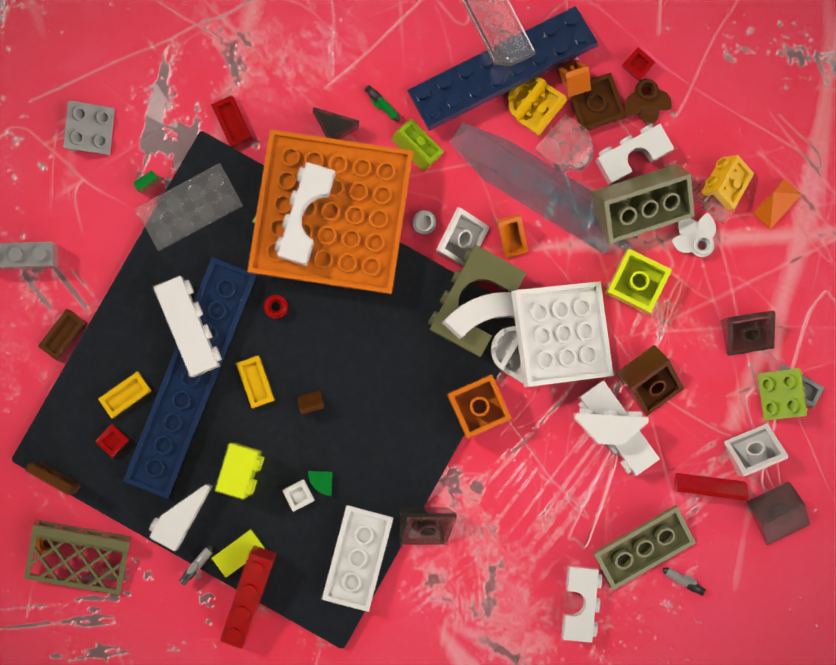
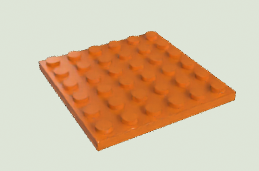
M270 129L248 273L392 294L413 151ZM308 162L334 170L336 175L329 197L313 201L303 213V231L314 242L308 264L304 266L279 258L275 247L278 238H283L286 228H283L282 225L286 213L290 214L293 205H290L292 193L294 190L298 191L300 182L297 181L299 170L301 167L305 168Z

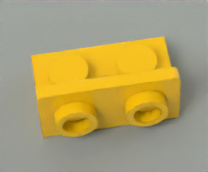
M739 155L722 157L717 161L716 167L711 176L706 180V185L701 193L704 196L714 195L727 210H734L754 173Z

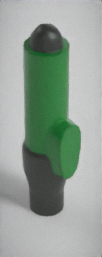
M368 85L364 90L371 98L372 104L378 110L382 109L392 120L400 121L399 113L377 90Z

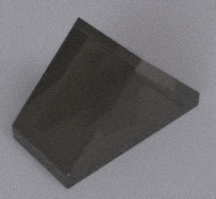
M316 107L313 108V115L326 138L341 139L360 127L359 120Z

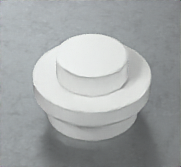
M420 211L413 218V227L420 234H429L436 227V218L429 211Z

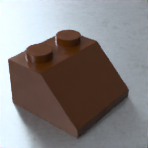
M655 345L616 372L623 386L645 416H648L685 389L670 360Z

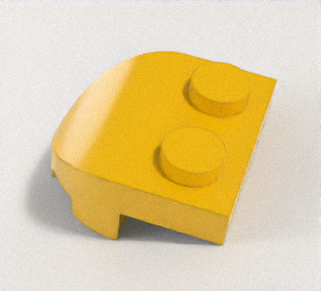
M539 77L512 89L508 95L509 110L516 121L537 136L542 133L568 100L565 95Z

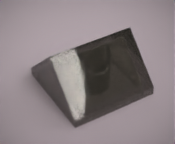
M775 311L721 319L727 356L774 349Z
M789 481L746 501L766 545L810 525L805 503Z
M401 507L400 545H447L457 518L456 513L448 507Z

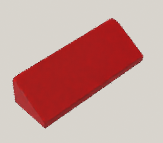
M684 473L675 474L673 490L676 492L744 501L749 500L747 484L744 481Z

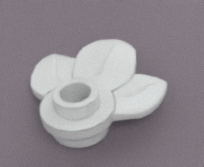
M706 213L698 222L692 218L678 222L680 235L672 240L673 245L678 251L682 253L692 252L697 257H706L712 253L714 249L712 238L716 233V225L710 214ZM698 242H704L706 248L704 250H700L698 248Z

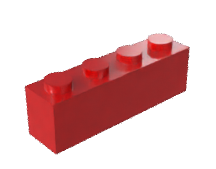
M256 545L251 549L220 642L243 649L277 553Z

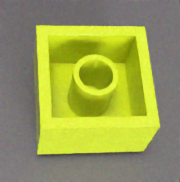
M627 249L605 294L648 315L652 312L672 269L631 249Z
M230 443L215 491L242 499L253 494L257 484V480H254L255 473L261 470L264 462V457L261 456L262 451L241 444Z

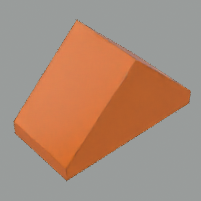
M577 60L556 67L568 97L591 90L588 65Z

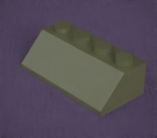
M678 164L592 191L594 213L608 244L695 216L691 173Z

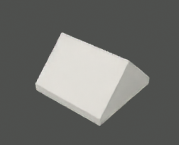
M457 207L436 253L464 267L466 262L462 260L469 248L473 250L476 245L480 247L490 227L462 208Z
M768 423L724 441L737 476L744 477L788 459L786 451Z

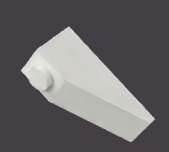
M204 485L161 515L160 518L156 517L149 528L152 531L149 538L173 551L178 550L208 496L212 485Z

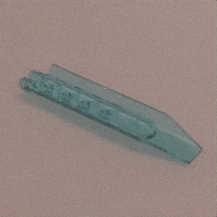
M461 124L450 144L483 180L605 254L611 244L607 243L594 213L591 190L512 141L468 124ZM621 240L613 243L625 251L631 249V246L626 241Z

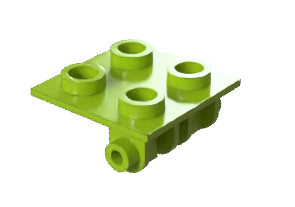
M800 368L757 374L764 421L807 416L808 408H806L804 397L806 394H804L803 390L805 387H803L801 376L803 373H801Z

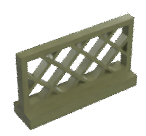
M35 520L32 527V537L24 579L120 595L131 536ZM37 538L47 540L51 548L41 554L36 547ZM64 543L71 544L76 551L67 558L58 549ZM88 547L95 548L100 555L91 562L82 553ZM54 550L62 561L51 568L44 556ZM34 552L38 556L35 559H33ZM111 552L123 553L122 561L114 567L106 557ZM79 555L85 566L75 572L68 561ZM103 559L109 570L99 576L92 565ZM38 560H41L47 569L41 575L31 573L32 564ZM63 564L71 573L65 579L58 578L54 572L55 569ZM120 567V571L118 574L116 569ZM87 568L95 577L89 583L82 582L78 576ZM112 572L118 580L117 587L106 586L102 578Z

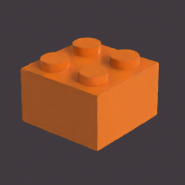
M493 375L447 394L467 439L512 419Z

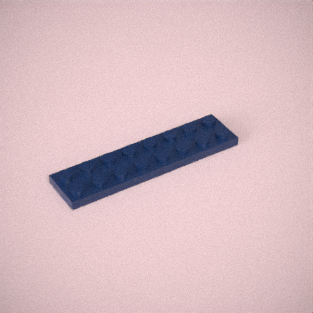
M574 6L407 91L428 131L598 47V42L579 10Z

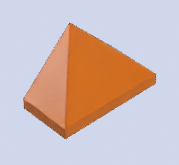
M784 178L752 214L766 227L771 229L802 194Z
M520 213L497 220L505 258L527 253L528 247Z

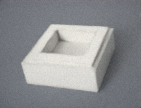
M304 479L282 490L293 512L315 501Z

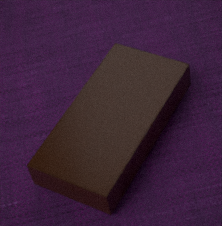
M66 308L38 347L58 361L87 323Z

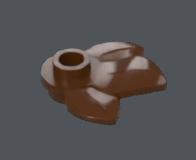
M643 79L637 83L635 92L627 97L624 110L627 117L639 114L640 119L645 124L654 125L659 117L660 110H670L672 103L668 93L658 89V85L653 80ZM644 87L650 89L649 95L643 94L642 89Z

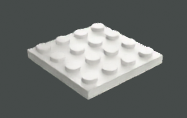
M601 281L511 291L524 387L613 376Z

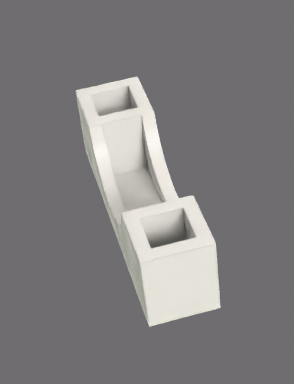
M308 162L305 168H300L297 177L300 185L298 191L294 190L292 193L290 205H293L290 214L286 213L282 225L283 228H286L283 238H278L275 247L279 258L307 266L314 242L303 231L302 216L310 203L320 198L329 197L336 175L334 170Z

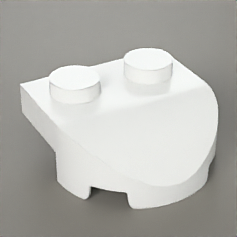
M516 326L502 329L496 334L491 345V354L495 365L501 371L523 384Z

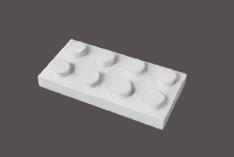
M349 505L346 506L322 600L369 612L393 517Z

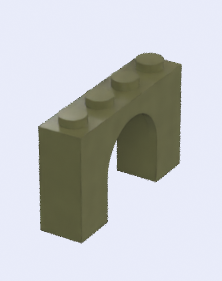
M476 245L473 250L470 248L467 250L462 260L466 262L462 271L456 270L451 280L454 283L453 288L450 292L447 290L444 292L439 302L443 306L439 313L433 312L428 324L432 325L429 331L480 358L492 335L474 326L459 339L442 322L459 308V296L462 290L469 284L477 281H486L507 292H511L519 288L527 272Z

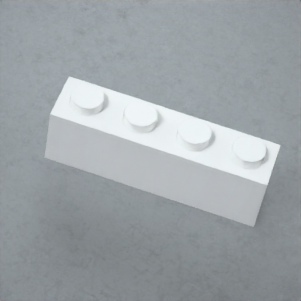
M182 276L155 286L154 290L190 377H196L220 367L218 361L222 360L216 346L212 348L209 338H212V334L208 325H203L200 319L203 312L199 303L193 302L191 294L194 291L190 281L184 280Z
M600 381L578 397L581 401L578 404L580 409H594V414L604 415V410L618 411V416H628L604 381ZM640 430L624 445L607 444L614 455L616 453L620 455L623 460L620 464L627 474L632 472L633 475L637 476L660 459Z

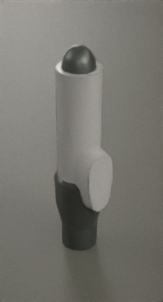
M213 546L205 547L194 562L185 570L179 580L181 584L185 586L197 574L198 570L213 554Z
M670 567L663 568V573L668 578L692 592L698 593L701 596L704 595L706 589L701 587L693 577L689 575L684 576Z

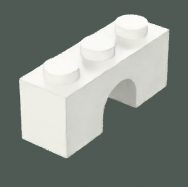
M650 124L641 129V134L633 138L630 135L619 141L620 146L612 149L610 146L598 153L600 157L595 162L609 186L632 173V169L628 164L629 153L634 151L642 152L646 155L649 162L652 163L674 149L661 124L655 127L653 124Z
M572 565L567 567L566 590L580 593L583 597V606L577 613H563L561 633L563 640L592 643L593 637L597 636L598 622H594L595 612L599 613L600 598H596L597 588L601 589L602 574H598L599 570L597 568Z

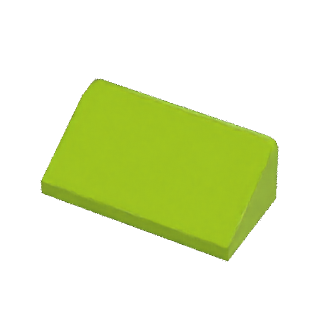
M412 119L400 127L391 138L400 149L413 151L412 161L423 172L444 153Z

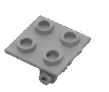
M68 100L63 148H67L68 151L80 150L110 155L115 108Z

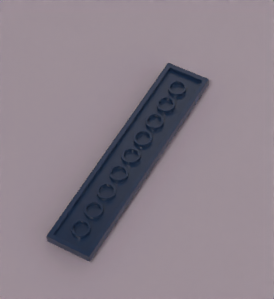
M213 257L211 258L194 303H199L203 312L200 319L203 325L207 324L211 331L212 338H209L212 348L216 346L222 360L218 361L220 367L196 377H190L178 345L176 346L123 482L169 499L257 274L248 273L244 269Z

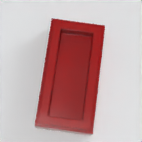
M233 95L211 104L230 147L234 148L253 139Z

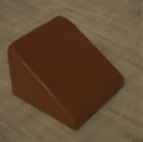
M320 391L298 397L301 414H307L324 409L325 407Z

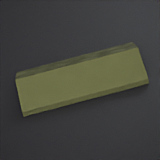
M675 505L592 553L612 590H615L696 542L678 506Z

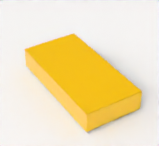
M259 355L236 363L252 409L275 401Z
M137 371L98 398L111 419H113L152 392V390Z

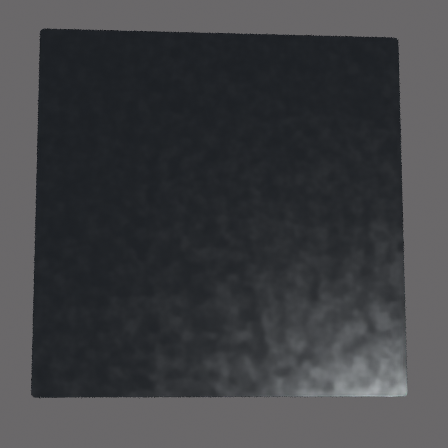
M201 131L191 145L12 456V462L25 470L29 463L42 462L78 482L81 487L77 493L70 494L71 496L190 564L194 562L205 547L213 546V554L200 569L236 590L245 564L228 577H225L212 560V557L252 529L265 549L277 553L260 603L334 646L343 649L365 611L322 600L346 506L349 505L393 517L373 593L374 597L465 435L447 394L490 375H493L494 380H496L501 370L493 361L491 345L499 331L507 327L516 326L515 318H493L475 326L492 335L480 358L429 331L432 325L428 324L433 312L439 313L443 304L439 302L446 290L450 292L453 288L454 283L451 280L455 273L401 242L399 243L392 294L257 274L169 499L123 482L177 346L154 287L182 276L184 280H189L194 293L191 294L194 302L212 257L248 271L255 223L252 221L257 214L264 165ZM471 283L462 290L458 305L460 307L475 298L492 293ZM272 295H280L288 303L287 313L278 319L269 317L264 310L266 299ZM277 302L273 303L272 310L279 311L281 308L280 304ZM259 355L275 401L252 409L236 363ZM138 371L152 392L111 419L98 398ZM320 391L325 405L324 409L301 414L298 397ZM111 424H114L130 440L114 458L95 442ZM230 443H237L262 451L261 456L264 457L261 470L256 471L254 480H257L255 491L245 499L215 491ZM308 471L332 472V496L321 494L312 486L308 477ZM304 479L315 501L293 512L282 490ZM204 485H212L208 496L178 550L173 551L149 538L152 533L149 528L156 517L160 518L161 515Z

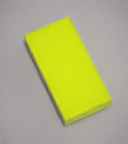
M250 529L213 556L212 560L223 575L228 577L246 563L254 545L264 549L265 547L252 529Z

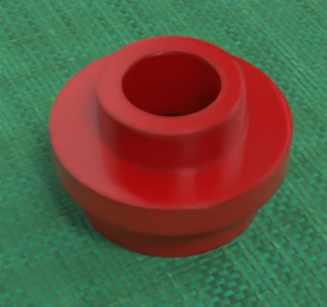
M280 295L268 297L264 303L265 313L274 319L283 317L288 310L286 299ZM277 302L280 304L281 308L279 311L272 310L273 303Z

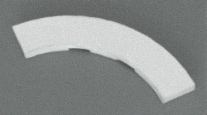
M511 292L492 293L475 298L452 312L442 324L461 339L470 329L486 320L493 318H515Z

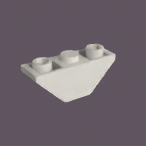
M580 409L579 413H573L575 421L596 444L624 445L649 422V417H642L643 412L628 411V416H618V411L604 410V415L594 414V409Z

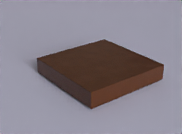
M611 73L590 79L591 90L569 97L581 133L627 117Z
M42 462L29 463L25 470L66 495L77 493L81 487L78 482Z

